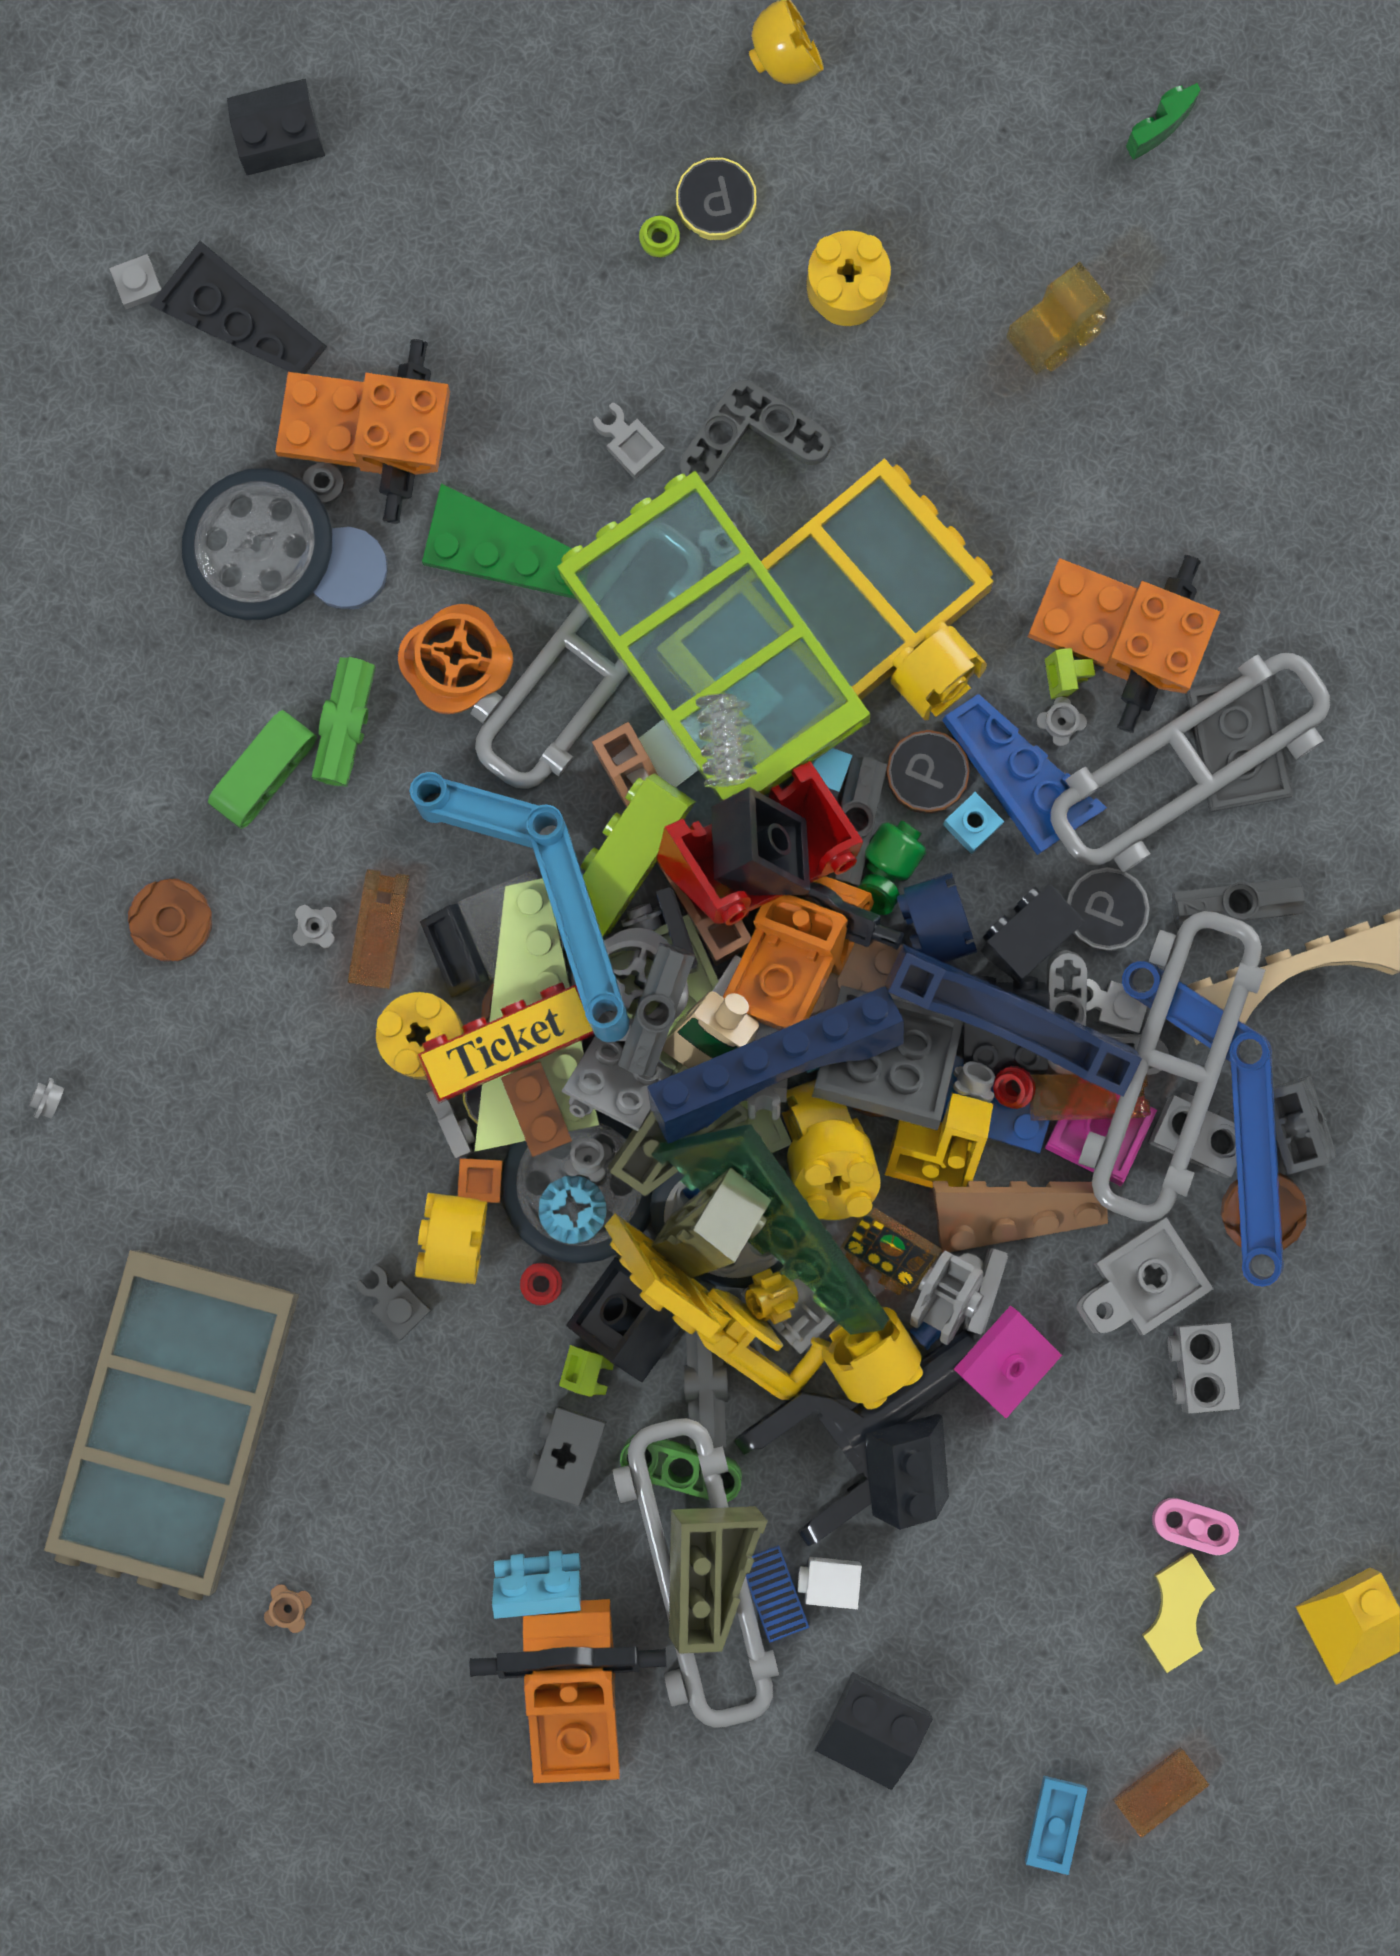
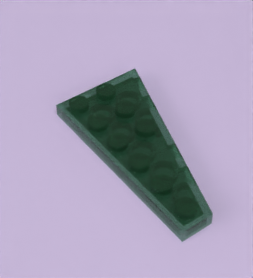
M751 1124L682 1138L669 1144L667 1142L658 1144L651 1155L662 1165L668 1160L683 1174L680 1181L691 1191L696 1188L702 1191L729 1168H732L769 1197L771 1202L763 1214L767 1221L760 1232L753 1239H748L747 1242L762 1255L769 1251L783 1264L780 1271L791 1281L799 1279L814 1292L813 1301L851 1335L884 1329L890 1319Z

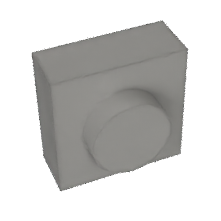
M148 254L109 268L125 309L153 300L162 289Z

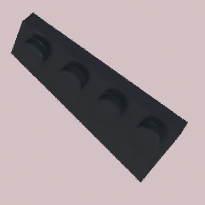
M201 241L198 242L150 303V306L287 372L306 374L327 348L317 337Z

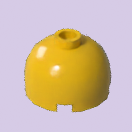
M778 0L759 14L754 22L751 35L754 48L749 51L750 58L759 73L767 71L773 80L783 84L805 82L824 70L822 59L814 40L810 42L803 27L806 24L791 0Z

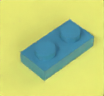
M1043 1776L1025 1857L1026 1865L1069 1875L1087 1794L1086 1786Z

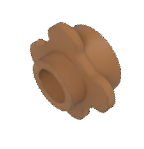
M283 1584L275 1586L271 1590L272 1601L269 1610L264 1614L265 1622L271 1627L277 1625L282 1628H289L292 1633L302 1631L306 1625L304 1620L306 1608L312 1604L311 1595L307 1591L299 1593L290 1591ZM285 1605H291L292 1611L290 1613L285 1612Z

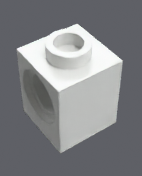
M809 1557L808 1567L800 1566L798 1592L805 1593V1602L808 1605L858 1610L862 1565L858 1561Z

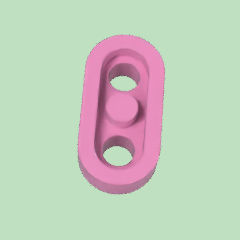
M1167 1498L1155 1507L1152 1515V1522L1156 1532L1164 1539L1212 1555H1223L1230 1552L1238 1542L1239 1530L1234 1519L1226 1513L1179 1498ZM1173 1511L1178 1512L1181 1516L1180 1524L1176 1527H1169L1166 1521L1167 1515ZM1213 1524H1219L1222 1528V1535L1217 1540H1211L1207 1534L1208 1528Z

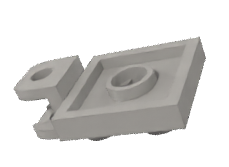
M1165 1217L1094 1263L1105 1282L1083 1295L1076 1304V1310L1092 1333H1108L1131 1320L1139 1334L1145 1335L1213 1290V1287L1167 1217ZM1148 1265L1152 1269L1160 1267L1163 1270L1164 1274L1159 1278L1162 1285L1158 1288L1153 1284L1146 1285L1143 1281V1278L1146 1276L1144 1269ZM1100 1303L1106 1308V1314L1102 1319L1096 1312L1097 1306Z

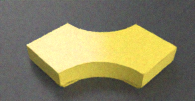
M1191 1552L1154 1574L1160 1587L1161 1605L1156 1620L1142 1636L1166 1673L1203 1650L1197 1636L1196 1621L1201 1605L1215 1591V1588Z

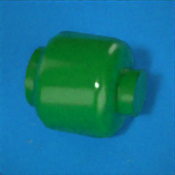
M903 820L897 826L889 822L882 823L870 839L869 845L865 850V856L868 860L866 867L873 873L889 879L892 883L896 879L907 881L926 854L924 845L918 841L922 833Z

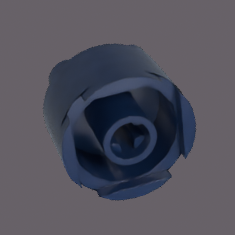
M952 872L903 888L905 894L897 896L904 920H906L907 925L914 923L917 934L910 936L913 949L944 963L978 952L974 942L966 944V941L974 938L956 885L948 888V886L956 884Z

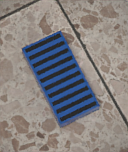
M777 1545L753 1554L754 1562L750 1573L747 1572L746 1579L769 1643L809 1628L780 1546Z

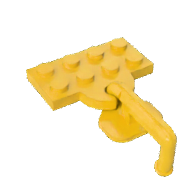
M616 1213L605 1224L604 1227L612 1238L610 1246L622 1256L619 1261L632 1273L629 1277L630 1280L643 1290L639 1294L640 1297L657 1311H661L665 1307L675 1314L672 1318L682 1329L690 1334L696 1331L707 1349L781 1400H789L798 1394L823 1364L824 1359L821 1354L823 1345L828 1350L831 1343L820 1337H812L810 1340L812 1345L806 1355L790 1374L749 1346L755 1337L776 1351H779L783 1344L769 1323L764 1321L763 1318L760 1320L755 1318L747 1304L730 1292L715 1288L708 1291L698 1281L690 1278L651 1246L654 1241Z

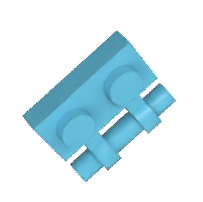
M562 1550L549 1551V1556L525 1558L524 1554L511 1555V1559L494 1561L496 1577L494 1578L492 1597L494 1619L581 1611L580 1553L563 1554Z

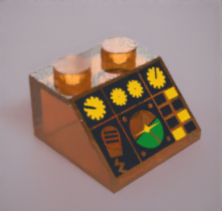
M873 1206L867 1215L855 1219L838 1247L839 1250L845 1253L842 1258L843 1262L861 1273H864L866 1268L869 1267L882 1275L878 1281L879 1284L899 1296L903 1289L909 1293L914 1292L942 1251L940 1247Z

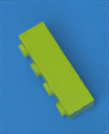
M656 774L646 777L645 780L638 778L625 797L630 803L624 813L620 815L616 812L603 830V834L607 836V839L600 850L593 847L580 866L585 871L583 878L603 940H606L657 863V855L664 827L680 819L685 820L696 803L692 798Z

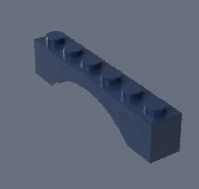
M904 944L885 981L888 992L1011 1041L1067 1069L1084 1080L1124 1097L1142 1060L1136 1049Z
M883 986L647 1086L651 1110L669 1144L707 1128L740 1102L786 1078L829 1064L866 1060L904 1044V1020L886 986Z

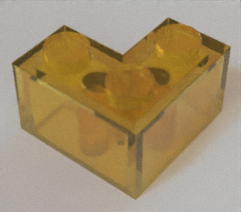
M1078 262L1047 286L1041 302L1009 326L1006 338L1036 375L1046 367L1052 372L1069 358L1068 350L1078 343L1085 347L1102 332L1099 327L1107 319L1105 314L1111 299L1083 264Z

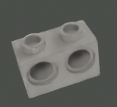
M1182 1092L1180 1097L1175 1095L1168 1097L1148 1141L1149 1144L1174 1154L1180 1135L1173 1130L1172 1119L1177 1113L1188 1114L1193 1095ZM1207 1110L1189 1161L1190 1163L1220 1177H1232L1237 1166L1234 1114L1220 1110L1219 1115ZM1217 1130L1226 1133L1230 1139V1147L1224 1154L1217 1153L1211 1146V1137Z
M1219 1322L1174 1326V1336H1168V1353L1170 1361H1177L1179 1378L1172 1379V1393L1175 1405L1181 1404L1182 1412L1188 1414L1240 1409L1231 1323ZM1202 1334L1209 1341V1351L1204 1357L1197 1359L1190 1351V1342L1196 1335ZM1203 1377H1208L1214 1386L1212 1396L1206 1401L1198 1400L1194 1393L1196 1382Z

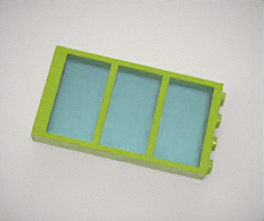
M694 471L687 477L685 474H680L665 485L664 493L653 500L645 498L637 503L630 510L631 515L619 524L613 521L601 528L596 534L597 539L584 548L582 545H579L569 550L561 559L563 563L558 565L557 568L564 582L719 800L723 801L747 787H751L766 795L772 787L780 785L793 776L791 774L792 769L809 761L812 763L870 722V712L697 472Z

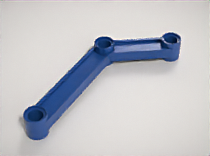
M1137 961L1132 963L1125 969L1122 975L1124 990L1131 997L1151 1009L1164 970L1150 962ZM1143 968L1148 969L1154 976L1152 988L1145 993L1137 991L1133 985L1135 973ZM1179 981L1166 1019L1211 1048L1224 1010ZM1238 1021L1225 1059L1231 1062L1242 1271L1248 1282L1255 1286L1264 1287L1274 1283L1280 1277L1284 1268L1272 1049L1266 1037ZM1248 1039L1256 1040L1262 1047V1056L1254 1064L1243 1061L1239 1053L1241 1044ZM1264 1254L1271 1257L1275 1265L1274 1273L1268 1277L1257 1275L1251 1265L1254 1256Z

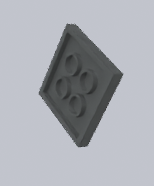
M841 985L836 1006L869 992ZM893 999L904 1020V1044L866 1060L846 1061L820 1067L812 1097L938 1130L963 1021L921 1006Z

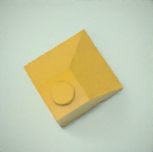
M1368 1568L1295 1606L1336 1685L1400 1652V1607L1382 1573L1373 1568Z

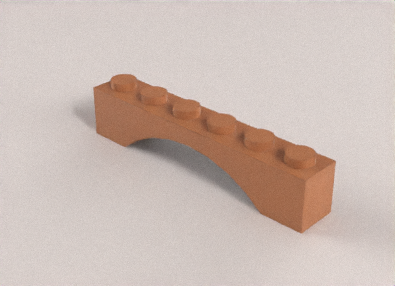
M629 722L592 741L594 752L626 808L630 801L625 799L633 785L627 778V775L642 767L648 776L652 774L658 775ZM630 745L636 756L617 766L612 758ZM661 868L716 966L746 950L751 936L742 920L733 925L714 923Z

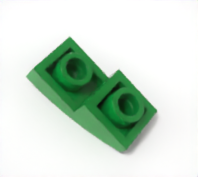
M1198 83L1185 89L1181 85L1167 91L1161 97L1155 113L1157 120L1154 117H1149L1140 121L1132 128L1126 148L1133 160L1157 147L1182 124L1194 107L1201 91Z

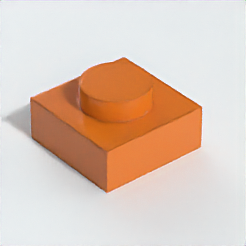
M460 1158L458 1197L479 1199L480 1201H487V1203H501L503 1161Z

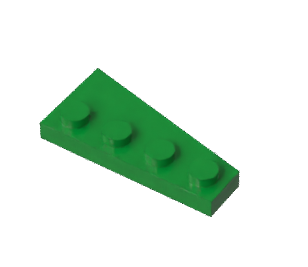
M443 484L440 485L422 560L424 566L577 599L562 579L557 568L558 565L563 563L561 559L572 549L571 547ZM591 566L577 575L585 588L587 587Z

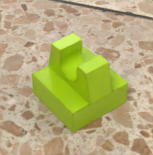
M1072 648L1055 650L1044 659L1051 699L1070 696L1079 689L1078 683L1087 682L1088 677L1095 676L1093 659L1074 660Z
M570 1345L559 1386L589 1397L593 1395H606L608 1387L597 1383L598 1374L602 1368L613 1370L614 1364L601 1354Z

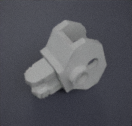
M945 1250L937 1260L934 1268L930 1267L920 1282L918 1289L921 1290V1293L911 1314L910 1325L918 1329L924 1321L940 1330V1341L948 1345L957 1333L965 1316L972 1318L984 1296L978 1293L985 1278L982 1271L983 1261L977 1255L963 1253V1255L961 1254L957 1257Z

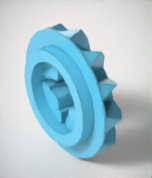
M564 1176L550 1183L540 1197L539 1218L541 1224L551 1237L560 1242L568 1244L585 1242L595 1236L604 1224L606 1218L605 1198L599 1187L590 1180L579 1176ZM567 1192H571V1196L574 1197L577 1204H591V1207L584 1208V1211L578 1213V1220H576L578 1227L575 1228L568 1215L554 1214V1211H559L560 1208L567 1205Z

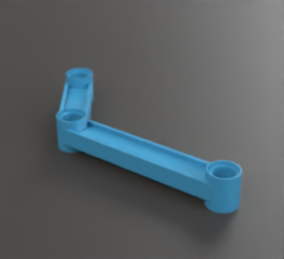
M435 772L422 773L414 778L410 785V796L424 820L430 823L443 822L534 849L582 1001L585 1016L595 1036L601 1041L610 1043L622 1039L629 1030V1017L569 830L560 811L551 805L538 806L446 780ZM440 793L436 800L424 802L429 795ZM551 825L557 826L549 835H540L543 828ZM606 1011L617 1012V1016L613 1021L604 1024L598 1022L599 1017Z

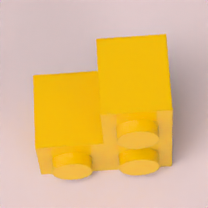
M952 1093L943 1122H940L938 1130L898 1120L891 1143L885 1175L933 1188L932 1181H947L949 1187H967L968 1181H973L988 1138L993 1104Z

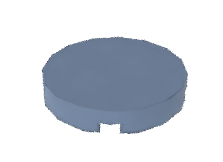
M353 527L333 528L330 561L326 573L318 587L313 591L315 596L326 605L337 609H359L374 601L384 589L388 573L387 557L378 541L364 530ZM312 546L309 548L306 557L305 568L309 563V559L312 552Z

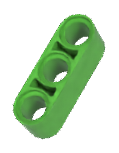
M285 710L279 711L216 785L209 796L208 804L240 829L247 827L311 750L317 735Z
M636 1434L628 1438L623 1446L620 1455L621 1467L629 1465L628 1448L631 1439ZM667 1439L653 1442L647 1446L646 1449L652 1455V1460L647 1464L652 1484L709 1500L697 1449H690L688 1445ZM725 1456L729 1473L734 1478L733 1485L724 1489L727 1502H729L738 1495L741 1489L742 1471L735 1460ZM678 1458L686 1459L692 1464L693 1472L688 1476L679 1477L671 1471L670 1463Z

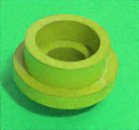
M651 217L641 226L639 232L640 244L649 255L666 257L672 254L679 245V228L668 217ZM656 232H664L667 235V240L663 243H656L653 241L652 236Z

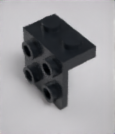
M977 976L979 979L1050 1010V993L1045 983L1038 982L1036 977L1026 976L1018 984L1015 980L1013 982H996L994 977ZM964 1022L963 1066L968 1062L981 1063L991 1069L995 1076L1001 1070L1010 1066L1021 1067L1028 1071L1031 1076H1042L1047 1073L1048 1059L993 1033Z

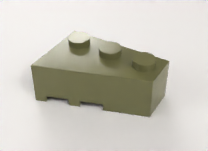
M678 1063V1065L676 1066V1068L670 1076L687 1070L688 1068L682 1065L681 1063ZM738 1104L720 1116L707 1128L669 1144L652 1110H650L638 1131L632 1130L607 1168L610 1173L646 1196L685 1167V1158L669 1167L675 1160L693 1151L707 1149L709 1146L714 1145L722 1136L749 1118L748 1109Z
M729 1168L668 1218L651 1247L690 1278L733 1264L748 1239H753L765 1225L767 1218L763 1214L771 1199L735 1170Z
M756 1506L671 1510L669 1638L679 1654L723 1651L740 1602L739 1594L747 1572L750 1573L754 1562L752 1556L760 1533H764L768 1522Z

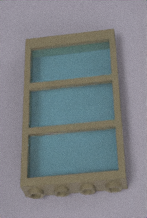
M129 1251L44 1551L56 1554L54 1560L62 1564L80 1566L82 1561L97 1565L95 1571L102 1575L120 1578L121 1573L137 1576L136 1583L149 1588L161 1589L163 1584L179 1588L177 1594L189 1599L203 1600L204 1595L210 1596L216 1592L299 1294L143 1251Z

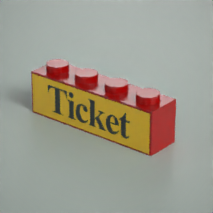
M563 982L541 991L542 999L527 1006L524 999L501 1009L503 1015L501 1018L487 1023L486 1018L481 1017L462 1026L464 1034L448 1040L446 1034H443L423 1043L424 1051L417 1055V1059L437 1103L440 1104L593 1036L594 1032L585 1016L576 984L565 988Z

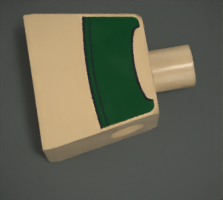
M709 991L679 1019L668 1034L662 1051L689 1069L755 1041L760 1026L757 1020L746 1014L749 1010V1004L743 996L731 993L726 998H723L716 992Z

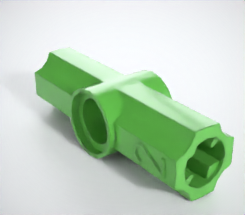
M340 657L330 700L325 701L319 724V736H321L312 772L313 780L333 786L348 787L357 745L361 744L364 738V734L361 733L362 725L367 724L369 710L366 707L376 669L374 664L357 658Z

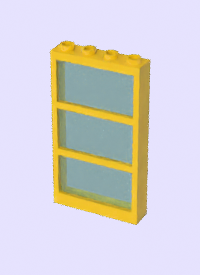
M885 458L761 561L860 700L865 698L893 674L897 668L892 662L899 653L910 646L915 650L926 640L924 638L925 634L936 623L943 621L947 626L953 624L990 593L994 582L990 578L993 576V573L985 561L978 556L973 559L963 547L966 543L960 533L952 526L946 528L936 517L939 513L935 505L925 495L919 498L909 486L911 480L906 472L898 465L892 467ZM751 569L692 621L687 622L657 647V657L689 695L693 697L793 628V625ZM800 639L705 705V710L733 738V746L753 768L841 707L847 700L803 639Z

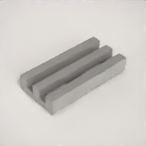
M993 1248L987 1249L982 1269L983 1277L985 1278L978 1291L984 1297L975 1315L972 1318L966 1316L963 1329L980 1335L985 1332L1008 1259L1006 1252Z

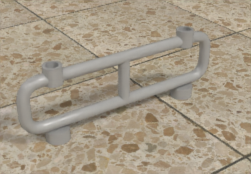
M652 523L603 557L610 564L588 592L596 604L599 605L646 543L653 539H659L682 555L688 564L685 575L668 593L666 599L658 608L660 609L701 580L704 573V561L701 552L691 541L674 528L663 523ZM580 603L573 609L504 698L497 692L486 695L475 704L470 713L483 724L476 737L475 750L478 759L489 771L515 788L529 789L542 783L551 772L558 777L564 772L574 758L568 753V750L629 673L620 659L614 664L576 635L577 631L589 617ZM671 618L628 648L637 661H639ZM566 647L603 675L604 678L557 739L545 750L535 767L526 773L519 772L493 752L492 741Z
M1280 653L1265 661L1258 654L1238 668L1242 674L1241 677L1101 768L1090 773L1088 768L1084 767L1068 777L1065 781L1070 788L1062 792L1055 799L1051 808L1052 826L1068 852L1077 861L1086 865H1102L1114 859L1124 873L1151 855L1143 843V839L1270 756L1287 747L1295 760H1298L1322 744L1324 740L1315 727L1327 716L1330 709V695L1313 667L1303 657L1294 653ZM1283 669L1294 671L1313 698L1312 709L1225 767L1211 774L1184 733L1251 689L1258 687L1277 672ZM1170 743L1197 782V785L1097 849L1086 847L1068 822V810L1077 802L1089 797L1100 787Z
M1203 911L1187 918L1179 928L1177 935L1160 930L1157 935L1149 962L1165 967L1136 1050L1142 1057V1060L1124 1097L1120 1096L1106 1137L1089 1131L1078 1162L1081 1165L1095 1169L1092 1179L1094 1196L1103 1207L1114 1213L1137 1221L1151 1222L1159 1220L1170 1212L1178 1194L1185 1197L1188 1194L1195 1173L1187 1170L1233 1035L1249 991L1258 993L1266 971L1258 967L1262 950L1259 935L1252 926L1241 920L1217 912ZM1210 928L1239 938L1244 945V954L1205 1066H1201L1157 1051L1155 1048L1194 936L1199 930ZM1149 1066L1197 1082L1198 1086L1159 1197L1154 1203L1144 1205L1114 1194L1110 1189L1109 1180Z
M688 1418L672 1419L652 1424L639 1430L631 1439L628 1448L629 1465L612 1469L620 1503L638 1499L668 1622L670 1555L645 1459L647 1446L653 1442L682 1435L693 1439L711 1508L729 1507L721 1478V1473L729 1472L723 1446L714 1448L707 1429L699 1422ZM746 1577L739 1594L740 1602L737 1614L756 1686L755 1698L747 1704L723 1710L710 1708L706 1702L694 1653L679 1654L675 1648L680 1669L664 1672L671 1706L689 1703L694 1716L703 1724L714 1728L728 1727L762 1716L769 1708L773 1698L771 1677L779 1675L774 1651H764Z

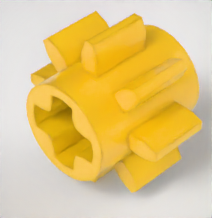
M770 1268L753 1275L754 1283L749 1285V1289L745 1293L746 1303L752 1315L759 1320L762 1318L764 1321L771 1319L774 1325L792 1317L790 1310L795 1308L799 1298L793 1280L787 1274L781 1275L779 1271L773 1274Z

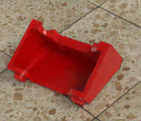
M811 761L792 769L791 774L795 780L789 786L783 789L779 785L772 787L769 798L807 820L811 883L830 873L835 872L838 875L851 869L857 862L856 856L860 852L863 840ZM680 819L664 827L657 855L658 863L665 874L714 923L733 925L742 920L749 911L783 896L748 895L745 891L736 892L714 880L712 824L703 827L699 821H696L689 828L685 820Z

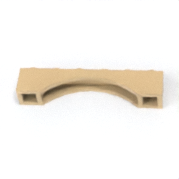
M1400 909L1383 915L1385 923L1370 928L1368 921L1344 929L1346 937L1331 942L1329 935L1305 943L1307 951L1291 956L1290 950L1287 949L1265 957L1267 965L1260 968L1266 971L1257 994L1249 991L1239 1021L1245 1024L1252 1011L1270 991L1286 979L1303 971L1323 966L1352 965L1372 968L1390 975L1400 973ZM1239 967L1226 971L1227 980L1213 984L1211 978L1208 977L1187 986L1224 1010ZM1194 1038L1196 1045L1201 1044L1200 1041Z

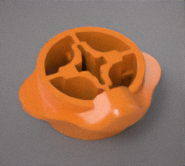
M457 604L440 610L431 619L414 627L406 634L399 647L398 664L402 675L426 707L442 714H455L471 708L483 697L497 691L506 683L513 667V653L509 643L498 631L493 620L485 611L473 605ZM454 631L449 641L444 643L433 642L432 645H427L436 635ZM467 633L476 637L484 645L489 658L481 657V652L472 650L468 646L466 641ZM453 653L461 655L458 665L450 664ZM421 659L430 661V666H435L443 672L445 677L444 684L438 683L426 672ZM478 672L485 673L482 678L471 685L456 687L462 676H477Z

